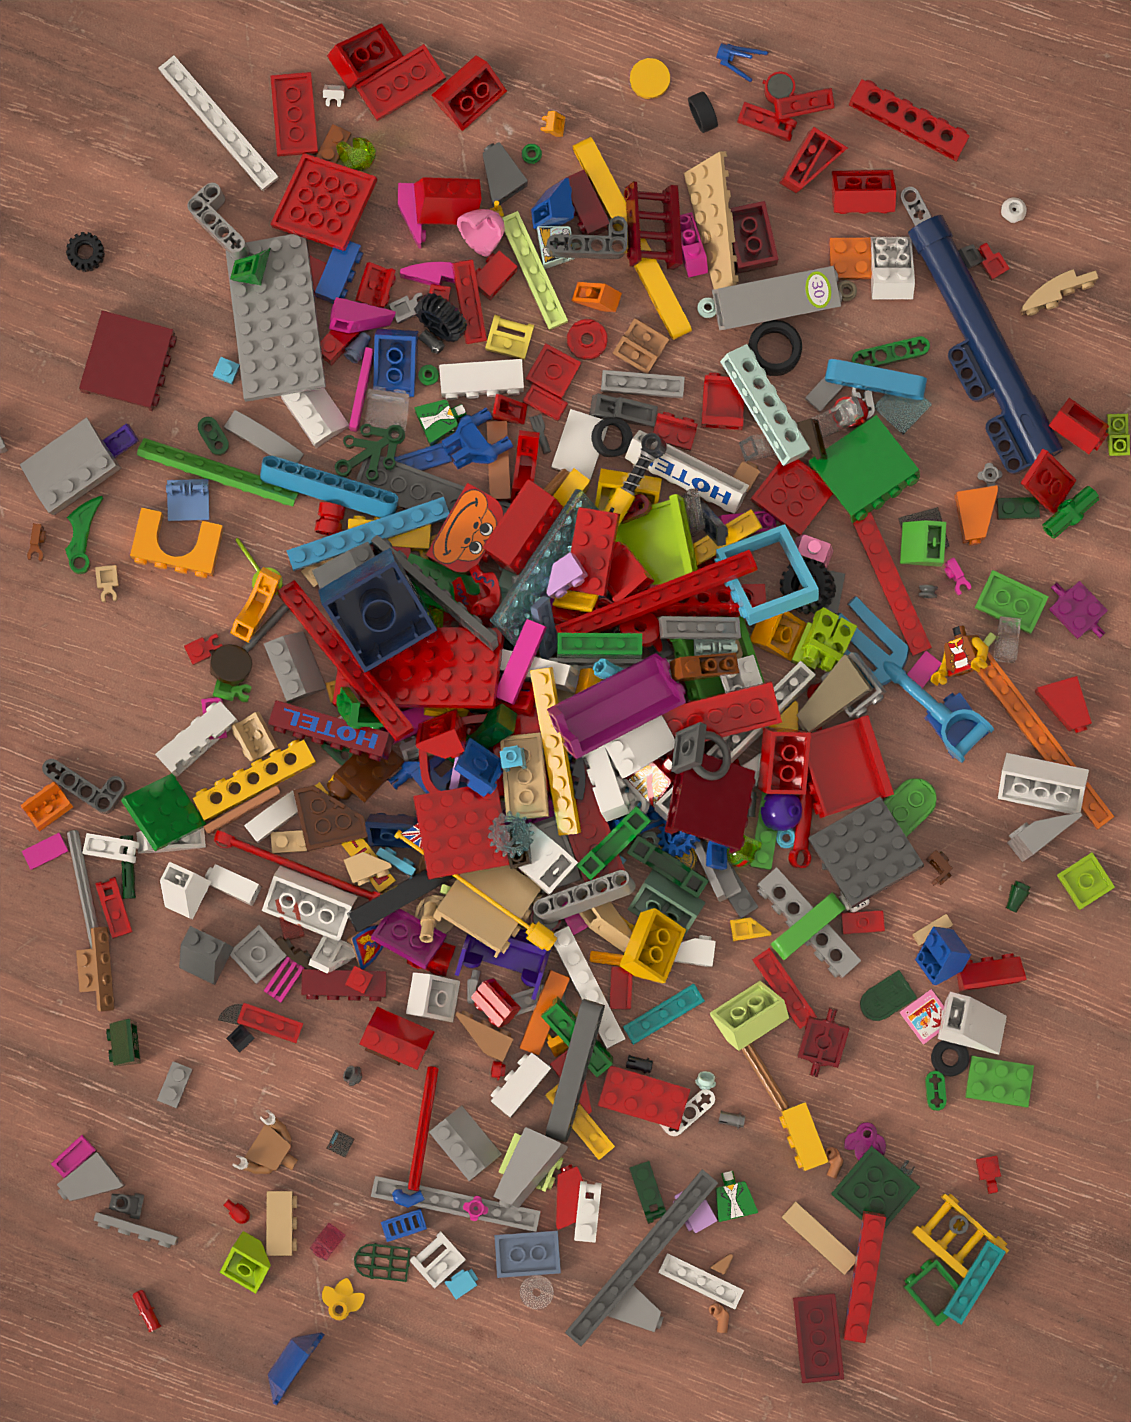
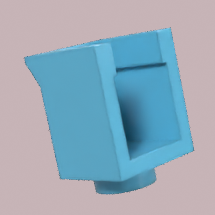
M516 745L505 747L503 751H500L501 764L504 771L508 772L510 768L521 766L522 769L527 768L524 748H519Z
M462 1269L451 1277L452 1281H445V1284L457 1300L477 1286L475 1281L478 1280V1277L472 1269L469 1271Z

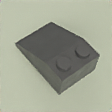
M366 542L344 552L312 570L321 589L375 556L369 543Z

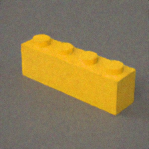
M353 516V519H348V529L374 520H366L364 516ZM430 524L387 540L392 546L410 547L411 551L422 549L423 552H428L431 545L432 526Z

